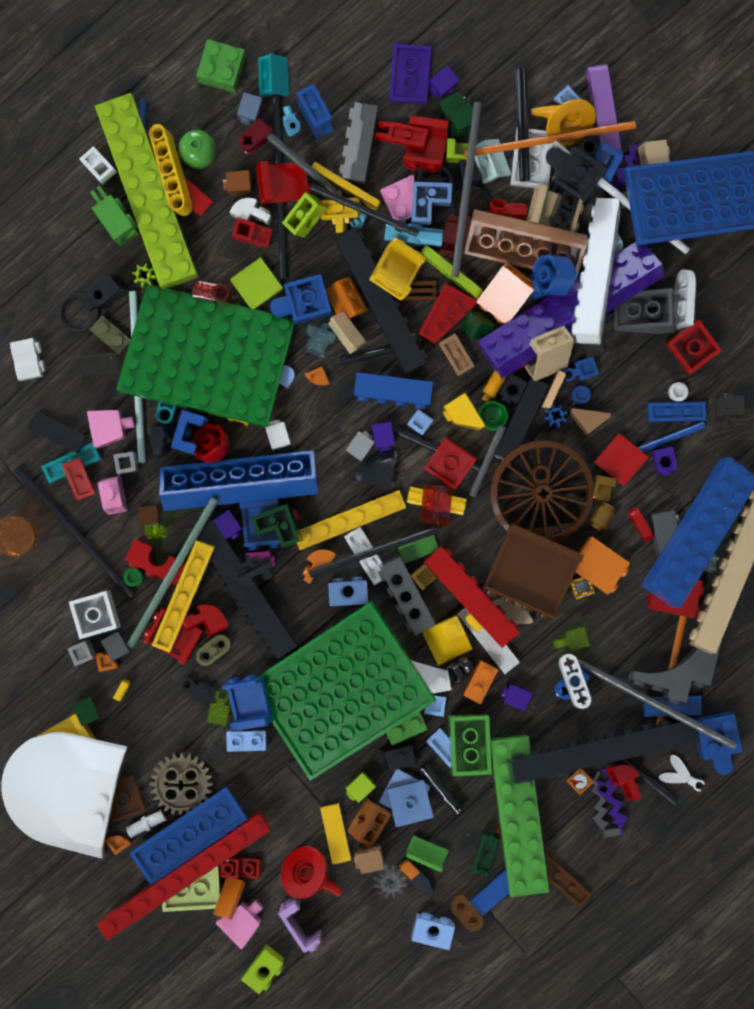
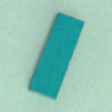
M93 442L83 446L79 454L70 452L41 466L49 484L66 477L62 468L64 463L81 458L84 467H87L102 460L98 449L94 448Z

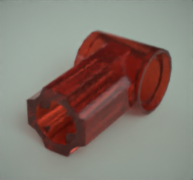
M195 280L192 289V297L220 303H229L232 299L231 291L224 284H212ZM221 290L227 291L224 298H218V293Z

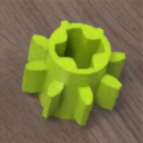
M147 263L144 264V267L137 265L138 270L132 272L137 277L134 282L136 284L141 282L142 288L145 287V284L152 286V280L157 279L152 274L154 269H148ZM143 272H145V273L147 274V277H148L147 279H144V278H143V276H142V273H143Z

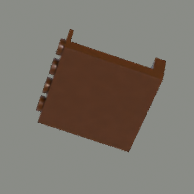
M511 523L483 587L487 589L486 593L491 596L505 597L504 601L509 604L515 605V602L519 603L525 611L532 613L535 610L540 613V617L548 621L551 618L556 620L557 611L579 562L582 563L584 555Z

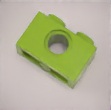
M304 193L282 224L294 235L305 238L328 207L316 196Z
M266 944L243 973L241 981L258 994L262 990L266 991L273 982L271 981L272 977L275 974L278 976L283 970L284 958ZM261 967H267L269 969V972L267 974H263L260 972L259 969Z

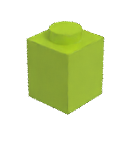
M362 770L346 785V795L352 801L356 800L359 803L376 787V784Z

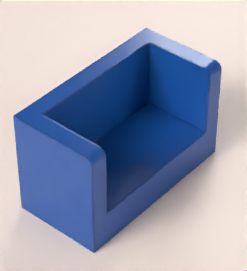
M601 141L594 159L607 167L602 178L610 184L624 155L621 149Z

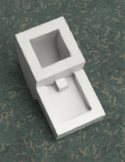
M94 146L80 158V161L102 185L117 173Z
M244 198L237 201L230 210V214L234 218L247 221L254 218L268 226L272 220L267 209L262 207L257 209L258 201L253 198Z

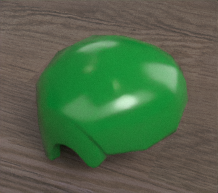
M488 401L479 409L478 415L486 429L495 431L499 425H506L508 413L505 406L501 403Z

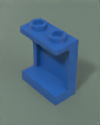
M314 84L297 92L298 106L316 139L332 132L333 128L330 124L332 117Z
M279 498L239 503L242 513L244 547H249V550H259L260 545H268V548H278L280 542L276 530L257 536L251 517L280 507Z
M253 674L245 676L242 680L235 677L228 679L227 683L222 686V690L227 689L234 721L230 723L231 731L267 726L274 721L263 676L256 677Z

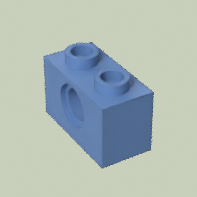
M351 577V581H344V578H334L332 582L328 583L330 606L368 604L367 580H363V577ZM345 586H351L354 589L352 596L348 597L343 594Z

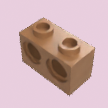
M380 842L374 843L373 847L368 845L357 847V853H354L356 869H360L361 874L384 869V858Z

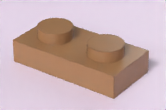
M456 334L439 343L440 348L457 376L475 367Z

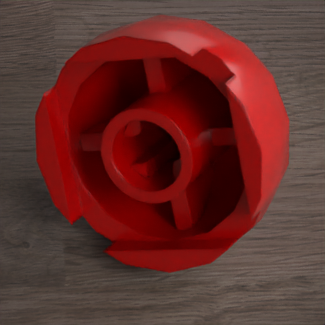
M207 424L193 435L195 439L192 444L196 445L194 455L201 461L207 463L218 462L229 451V436L219 425Z

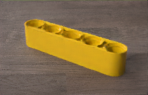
M155 124L149 130V137L168 204L179 215L187 216L192 211V202L173 136L162 125Z

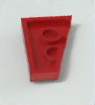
M445 283L418 335L435 344L478 304L477 300Z

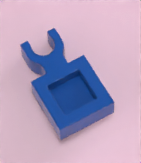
M593 356L575 362V369L568 368L563 370L564 373L570 372L572 374L571 378L566 379V383L572 381L577 376L582 381L599 375Z

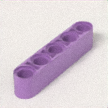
M607 64L587 67L591 105L596 113L595 128L617 124ZM619 132L596 135L598 147L601 141L621 149Z

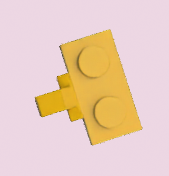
M358 197L348 198L360 204V199ZM321 200L328 207L321 216V219L323 221L332 220V224H336V233L339 235L347 231V224L350 223V219L360 218V212L333 200Z

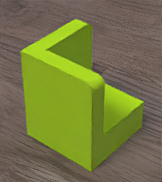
M447 139L446 162L459 163L460 160H463L466 163L467 158H465L464 150H468V143H455V139Z

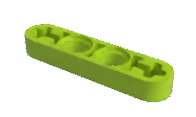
M425 246L420 253L426 257V261L467 294L478 300L483 293L480 287L461 272L459 278L451 277L453 266L430 247Z

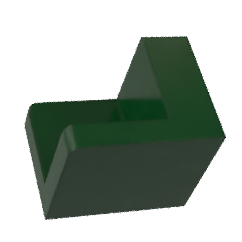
M472 310L469 311L462 323V327L472 340L482 339L490 334L495 327L485 312Z
M91 697L72 704L81 726L99 719Z

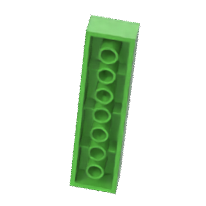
M527 734L490 739L491 762L510 897L548 893L549 888L535 781L513 784L510 780L506 759L512 758V754H530L529 737Z

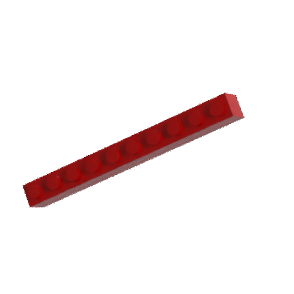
M260 810L247 821L169 874L100 918L96 924L108 941L268 833L271 829L270 823Z

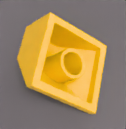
M466 393L444 406L445 411L442 413L448 422L451 421L454 425L478 431L485 427Z
M457 615L441 621L422 632L438 666L472 650Z

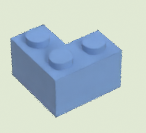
M413 182L412 224L431 225L432 206H451L452 183Z

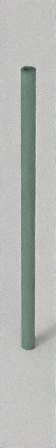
M211 497L129 639L128 647L134 648L215 508L218 502L216 498Z

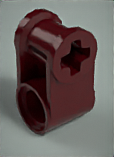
M261 117L255 120L240 136L241 150L246 155L254 154L264 143L269 141L267 136L270 133H275Z

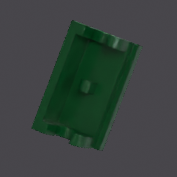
M484 831L481 832L471 865L472 873L478 874L480 872L484 876L489 875L499 844V836Z

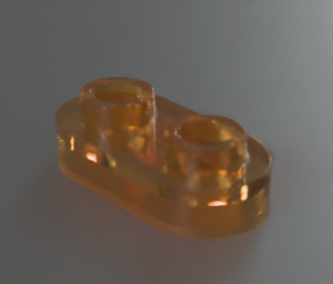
M456 896L451 902V908L456 917L469 931L475 932L481 929L483 925L482 915L470 903L468 898ZM462 902L464 903V906L462 908H458L457 904ZM471 917H475L477 919L474 923L470 922L469 920Z

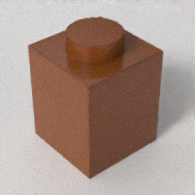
M249 170L226 173V179H223L224 191L227 190L229 196L252 194Z

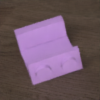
M291 897L281 903L278 914L304 953L307 951L312 952L320 946L322 931L319 929L308 937L305 935L292 915L299 910L301 899Z

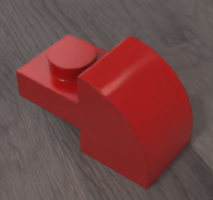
M236 218L232 238L244 244L249 243L268 248L272 229L256 225L255 222Z
M611 765L606 767L613 786H621L627 800L636 801L642 798L640 787L634 781V779L640 777L636 769L629 765Z

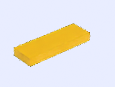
M339 803L320 807L332 865L351 861Z

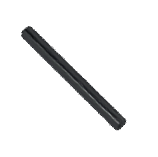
M517 68L518 141L529 139L526 68ZM529 147L518 149L520 182H528L530 180Z

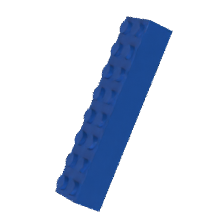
M314 450L222 460L214 463L204 462L160 467V498L164 511L205 507L211 497L218 500L216 505L318 494Z
M731 457L719 459L641 586L670 607L681 608L754 490V474Z

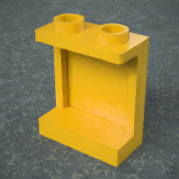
M394 238L385 248L369 280L401 301L411 291L410 285L420 266L425 262L426 257L419 251L406 245L404 241Z

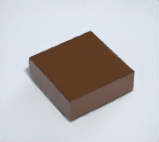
M158 505L138 507L140 527L160 525Z

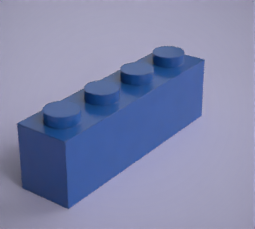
M357 372L354 397H358L357 401L369 402V399H374L378 404H388V401L395 402L396 406L407 407V404H413L414 408L426 409V406H430L433 382Z

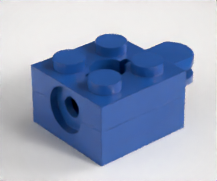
M321 274L284 284L287 296L274 299L270 305L271 311L276 317L292 314L295 325L332 315Z
M728 711L694 718L697 722L737 742L733 750L698 731L700 742H697L699 757L704 760L712 759L714 769L718 773L729 774L733 771L731 754L742 752L735 714Z

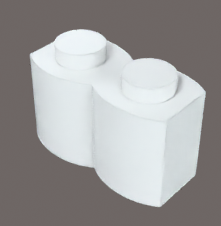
M34 338L11 342L10 347L18 381L44 377L43 372L46 371L44 361H40L39 353H42L40 343L36 342Z

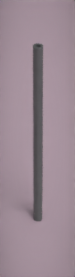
M474 102L451 275V277L459 278L482 105L480 102Z
M579 659V666L583 670L727 747L735 749L737 742Z

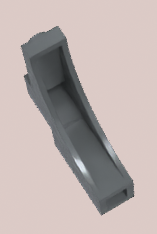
M721 642L716 654H709L693 647L680 663L670 669L651 674L630 671L628 679L633 680V684L638 686L650 685L652 690L663 692L664 689L663 697L667 698L669 703L679 705L680 702L686 703L691 682L692 686L699 688L711 686Z

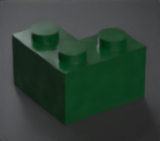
M457 92L440 101L438 109L444 120L449 121V129L455 140L457 141L470 134L473 108L468 103L466 97L461 96L460 92Z
M286 504L251 517L257 536L276 530L281 547H287L304 541L291 504Z

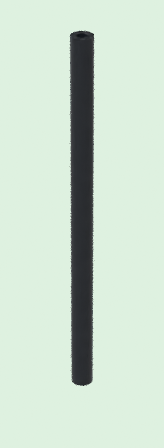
M437 526L308 571L312 578L438 534L439 532Z

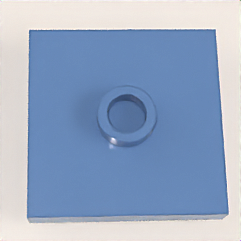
M424 779L386 789L396 827L433 818Z

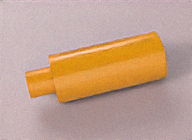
M494 371L482 391L484 395L481 400L488 402L490 398L494 399L506 377L501 379L497 372Z

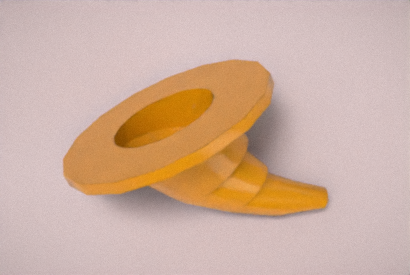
M583 99L569 100L561 105L542 106L531 109V115L547 118V136L590 129L594 126L596 118L594 107ZM583 138L561 141L558 143L562 146L572 145L578 141H581Z

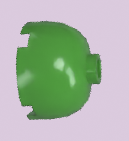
M192 130L182 136L178 152L181 160L187 167L202 170L214 162L217 156V147L214 139L208 133L202 130Z

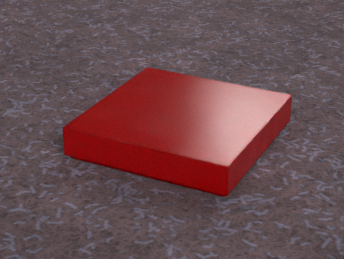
M618 433L594 463L611 477L615 478L622 486H625L649 456L622 434Z
M445 437L424 469L456 490L477 458Z

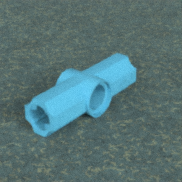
M386 224L384 241H392L394 238L404 241L406 245L414 247L421 245L441 247L443 230L423 228L422 225L407 224L419 229L415 237L404 231L394 230L395 227Z

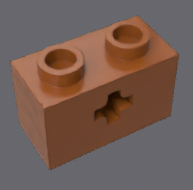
M366 798L347 832L357 841L373 847L391 813L379 803Z

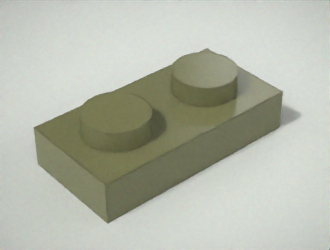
M103 315L89 329L119 355L130 343V339Z

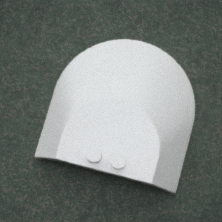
M50 732L27 740L12 754L2 776V798L9 816L21 831L41 843L103 859L105 855L104 843L113 798L127 747L65 732Z

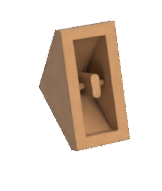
M574 408L570 410V415L586 435L609 419L611 413Z

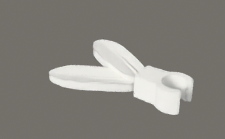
M671 755L670 761L677 773H663L659 775V779L665 783H688L696 791H701V789L696 788V783L701 782L703 785L705 783L701 779L690 776L681 759L676 755Z

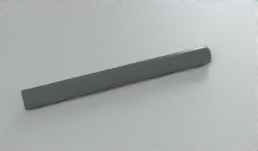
M499 425L471 488L469 495L476 498L506 427Z

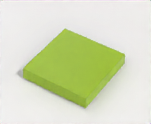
M261 257L230 279L252 310L258 308L283 290Z

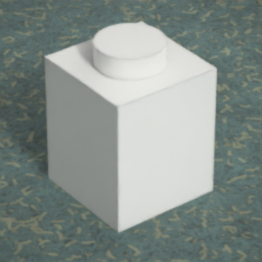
M280 420L269 422L268 428H265L272 450L291 445L285 423H280Z

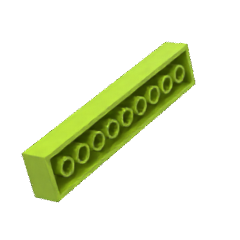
M129 93L95 105L159 286L162 289H168L198 278L199 276L177 215L168 204L156 158L135 99Z

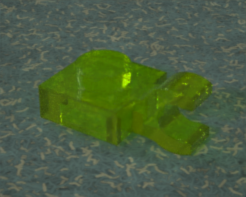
M585 627L565 631V638L553 640L554 648L569 646L571 651L589 646Z

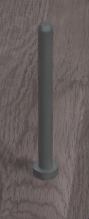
M270 133L267 136V139L325 189L339 195L343 193V189L333 186L274 134Z

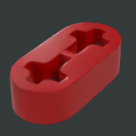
M634 507L627 511L642 540L646 543L653 539V533L639 509Z

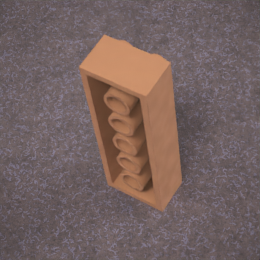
M474 209L464 254L502 263L508 262L511 265L533 269L534 263L542 255L568 257L572 261L574 269L578 273L586 249L587 235Z

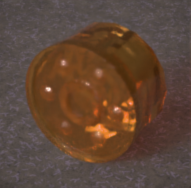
M19 516L3 518L0 521V552L14 557L31 551L37 542L38 536L33 523Z

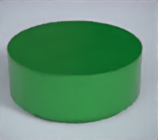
M129 568L125 571L123 578L128 586L135 587L142 583L144 575L140 569Z

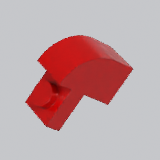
M212 605L197 606L195 610L197 615L193 613L185 617V621L182 624L185 632L203 625L209 638L226 630L228 627L222 612Z

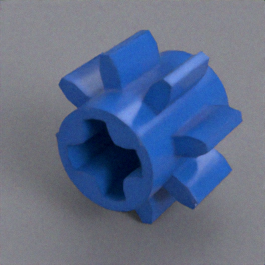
M552 404L551 410H544L547 413V417L543 420L550 422L549 427L556 424L558 428L560 427V421H567L563 417L568 412L561 410L562 405L555 408L554 404ZM557 411V416L560 417V419L557 418L556 420H553V415H551V413H555Z

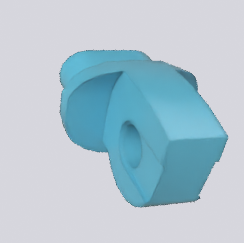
M288 105L282 107L285 115L283 116L284 128L288 137L299 132L300 122L295 117L297 114L293 113L291 106ZM291 123L295 124L294 128L290 127Z

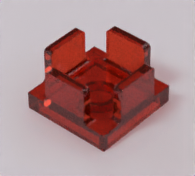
M448 215L441 245L442 249H440L439 253L442 257L454 259L459 217ZM467 217L462 257L472 219L470 217Z

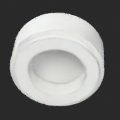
M674 383L669 387L668 395L675 402L683 401L688 396V388L684 383Z

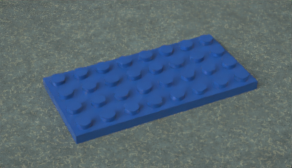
M754 151L627 167L623 170L637 246L754 229Z

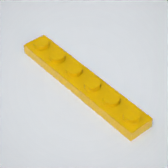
M398 490L300 529L304 541L297 543L299 550L405 509L406 506L400 491Z
M196 539L152 646L170 653L214 546Z

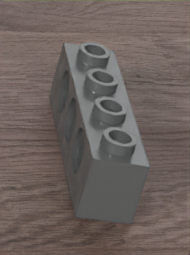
M397 555L380 564L378 574L382 582L387 581L389 585L387 591L391 599L396 598L398 604L395 606L400 616L405 615L407 621L404 623L409 633L413 631L416 636L435 626L436 624L401 557ZM396 574L402 577L398 584L391 582V578ZM402 592H409L410 598L403 601L400 599ZM413 608L419 610V614L416 617L409 616V612Z

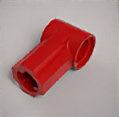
M492 199L488 213L524 221L527 217L526 204L506 203L502 199Z

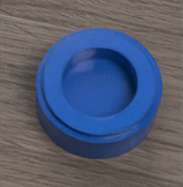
M583 385L575 387L571 393L572 401L577 405L586 404L591 398L590 390Z

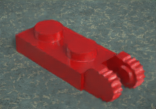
M377 121L376 126L379 129L389 132L388 134L375 132L373 138L376 140L422 150L425 149L429 134L428 129L396 122Z

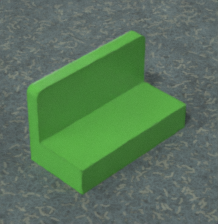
M434 535L398 547L403 563H408L434 553L438 549Z
M413 834L406 850V857L442 872V865L449 851Z

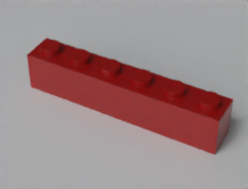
M438 548L424 563L501 648L505 647L519 634L517 630L519 626L513 619L508 621L504 616L506 614L504 609L499 604L495 606L491 602L493 597L487 594L486 590L482 592L478 588L480 583L473 576L471 578L465 573L467 569L461 562L456 563L452 559L454 555L448 548Z

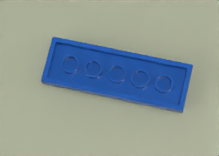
M226 786L130 851L129 854L150 885H152L247 821L248 817Z

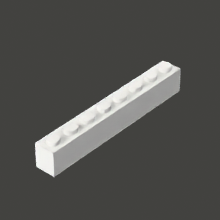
M596 198V204L592 206L591 216L593 217V222L589 223V234L591 236L587 238L586 242L588 254L584 255L583 260L585 272L581 273V284L583 285L582 289L578 290V301H580V304L575 309L577 323H573L572 334L576 336L577 343L601 344L621 214L620 199Z

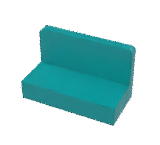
M271 53L258 58L259 96L268 97L273 94L288 96V59Z

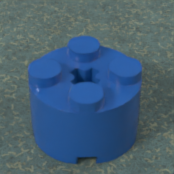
M542 255L534 263L532 273H535V279H532V284L538 293L566 296L573 282L577 279L578 273L568 257Z

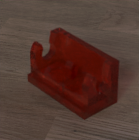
M424 484L420 523L448 526L452 487Z

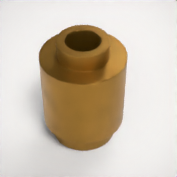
M604 501L601 505L598 504L589 519L592 522L591 526L599 531L601 529L606 530L615 515L616 509Z

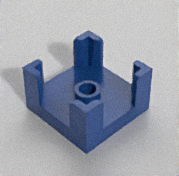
M182 410L171 448L194 455L196 445L187 442L192 432L191 425L203 427L208 424L209 419Z

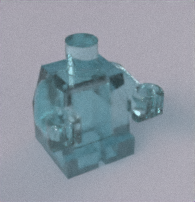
M322 323L321 328L314 325L312 327L311 324L308 325L306 332L310 338L306 345V352L324 358L328 344H333L336 338L335 333L332 334V332L328 331V324Z

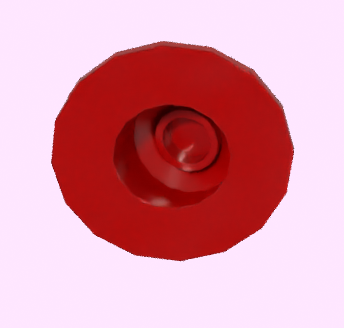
M310 846L299 847L292 851L285 859L281 869V882L284 890L290 896L297 899H306L315 895L319 890H324L338 897L342 894V889L328 878L327 864L319 850Z

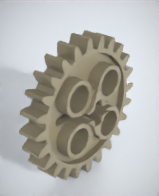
M174 752L172 759L166 755V762L160 760V767H154L156 773H151V778L155 780L150 781L149 785L155 787L151 789L150 793H156L153 800L159 799L158 806L160 807L164 804L165 812L171 808L172 814L176 810L179 811V815H182L183 810L188 813L190 808L194 809L197 807V804L203 803L202 799L207 800L209 797L205 793L210 794L212 791L208 788L213 785V782L208 780L212 778V774H206L209 767L203 768L204 760L198 763V756L191 759V753L184 757V753L181 752L180 757H177ZM174 770L177 776L171 778L167 775V771ZM193 770L196 772V776L189 778L186 772ZM179 780H183V787H180ZM198 782L199 784H198V785H195V784H189V783ZM173 789L177 794L171 797L167 795L166 791ZM188 789H193L196 794L189 797L185 792Z

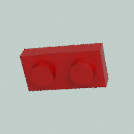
M81 458L62 464L76 500L95 494Z

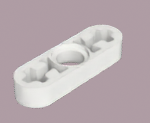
M565 654L559 659V667L572 703L577 708H587L591 703V696L578 660L572 654ZM566 658H568V660L573 661V663L570 664V667L572 670L576 669L577 672L570 673L567 675L566 672H569L570 669L568 666H564ZM574 675L580 679L577 687H573L570 684V678ZM583 688V691H579L582 697H586L583 705L577 702L579 694L578 692L574 693L573 690Z

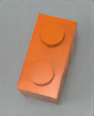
M479 659L474 673L470 676L462 692L463 696L481 704L498 669Z

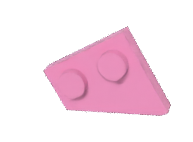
M413 175L380 190L392 218L396 220L408 221L412 219Z

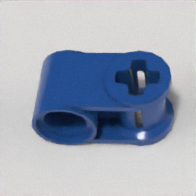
M570 667V668H569L570 671H569V672H566V673H567V675H568V674H570V673H574V672H577V671H576V669H575V670H572L571 667ZM581 668L584 680L587 682L590 675ZM574 675L570 678V684L573 687H577L580 679ZM562 677L556 684L554 691L559 698L568 700L571 699L569 692L562 694L561 688L567 687Z

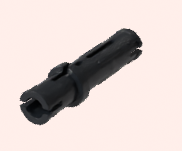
M428 763L423 765L424 768L421 767L418 771L441 797V802H445L454 816L459 814V811H462L464 807L454 797V792L452 790L449 791Z

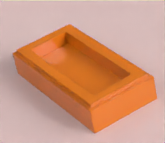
M226 878L213 914L232 920L246 883L242 880Z

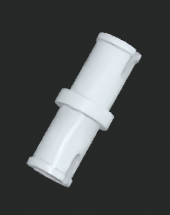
M160 809L158 812L147 817H141V820L127 826L126 830L130 838L145 830L147 832L150 831L151 827L166 821V817Z

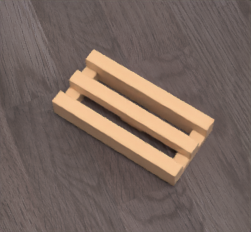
M560 370L557 372L541 406L542 408H551L566 373Z

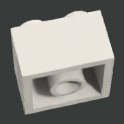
M110 590L69 602L79 639L121 627Z

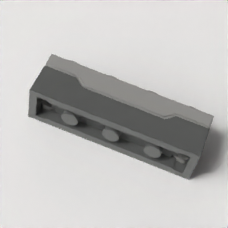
M355 102L354 108H350L349 119L352 122L351 127L347 126L346 138L349 140L348 146L344 145L342 157H345V163L340 166L339 176H342L343 179L351 184L365 186L378 106Z

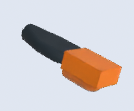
M408 858L399 866L419 890L429 895L435 891L429 877L424 872L419 871Z

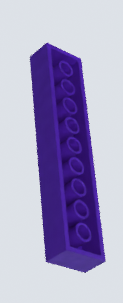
M636 242L614 255L605 314L664 277L662 263L646 245L637 246ZM581 276L573 282L566 296L550 295L478 341L483 355L501 379L538 357L530 346L531 339L562 326L567 329L570 335H573V323H577L575 309L580 304V301H578V290L582 289L583 285L581 284Z

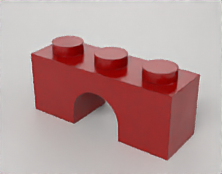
M134 539L125 558L129 562L128 566L137 570L140 567L146 570V575L153 578L158 576L164 580L176 558L169 556L163 566H157L151 559L155 547L139 539ZM183 561L170 584L171 587L178 584L186 562Z

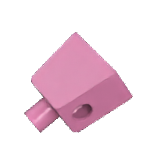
M119 410L87 411L94 448H101L125 439V429L135 427L133 416L122 418V413Z
M121 476L102 479L98 482L102 507L107 514L112 515L128 511Z
M255 900L250 906L241 901L237 905L232 920L218 917L216 924L242 949L260 925L261 918L257 914L264 907L258 900Z

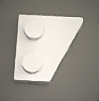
M412 661L432 693L451 690L447 670Z

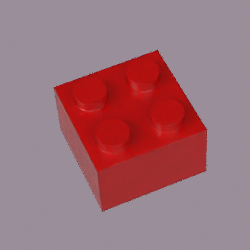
M694 319L692 326L681 329L664 342L688 374H692L722 351L698 319Z

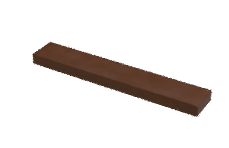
M500 824L494 830L499 837H501ZM544 850L547 880L580 909L593 894Z

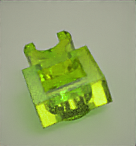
M145 524L144 535L147 539L167 537L166 529L161 524Z
M216 691L215 699L217 703L210 704L207 723L226 726L230 707L224 705L229 700L228 692L224 699H220L218 697L219 691Z

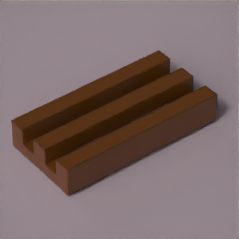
M412 281L410 286H432V289H411L409 293H432V296H406L401 301H436L437 282Z

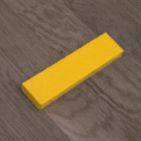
M317 162L313 163L312 168L337 188L340 187L343 189V192L353 198L358 197L360 202L371 209L378 210L380 207L378 199Z

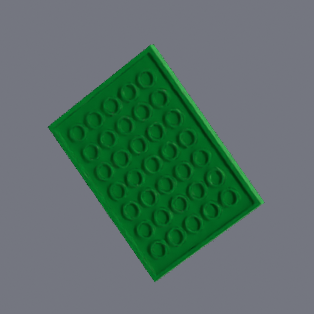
M147 284L116 390L117 392L268 428L295 326L294 320L285 316L276 317L272 313L256 309L252 310L251 308L172 289H162L159 286Z
M372 601L258 676L264 677L274 720L272 723L310 781L437 700Z

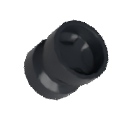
M462 657L456 664L449 665L447 671L451 679L458 683L463 680L464 676L474 673V668L466 657Z

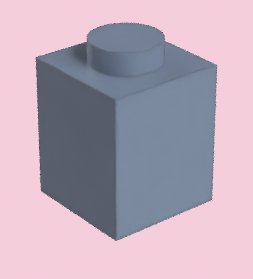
M243 93L237 112L241 123L251 125L259 118L263 106L262 98Z

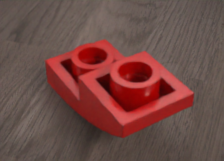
M184 177L191 198L192 209L202 216L213 201Z
M231 857L220 864V877L239 879L240 877L261 878L262 858Z

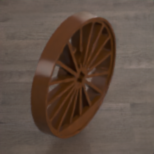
M532 441L522 444L504 456L492 476L490 485L491 504L495 516L507 532L510 525L503 516L531 500L513 524L518 525L535 504L529 527L523 529L557 542L570 536L583 524L593 504L594 483L587 464L574 450L560 443ZM539 447L552 448L547 467L540 464ZM535 448L537 465L530 469L522 453ZM556 449L566 452L568 454L567 457L550 477V468ZM520 455L535 484L509 465L516 456ZM571 458L578 463V469L552 483ZM507 466L532 487L500 479L501 474ZM538 469L545 470L542 478H536V471ZM583 472L585 484L553 488L574 475ZM499 482L530 490L527 492L497 495ZM543 488L546 492H544L543 496L541 497L538 494V492H541V489ZM586 488L585 501L552 493ZM528 496L500 512L497 499ZM551 497L582 504L583 507L579 515L575 517ZM548 501L553 502L572 517L574 521L560 524ZM544 502L548 506L557 525H546ZM541 503L543 527L533 528Z

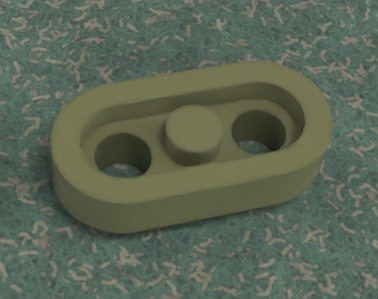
M220 634L207 642L197 651V662L200 665L208 666L220 658L231 647L229 637ZM220 640L224 641V647L218 646ZM204 652L209 653V659L203 657Z

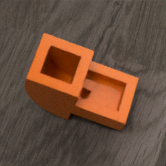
M324 549L311 553L307 560L313 564L311 566L307 565L305 568L303 580L310 584L314 577H310L308 570L331 563L336 553Z

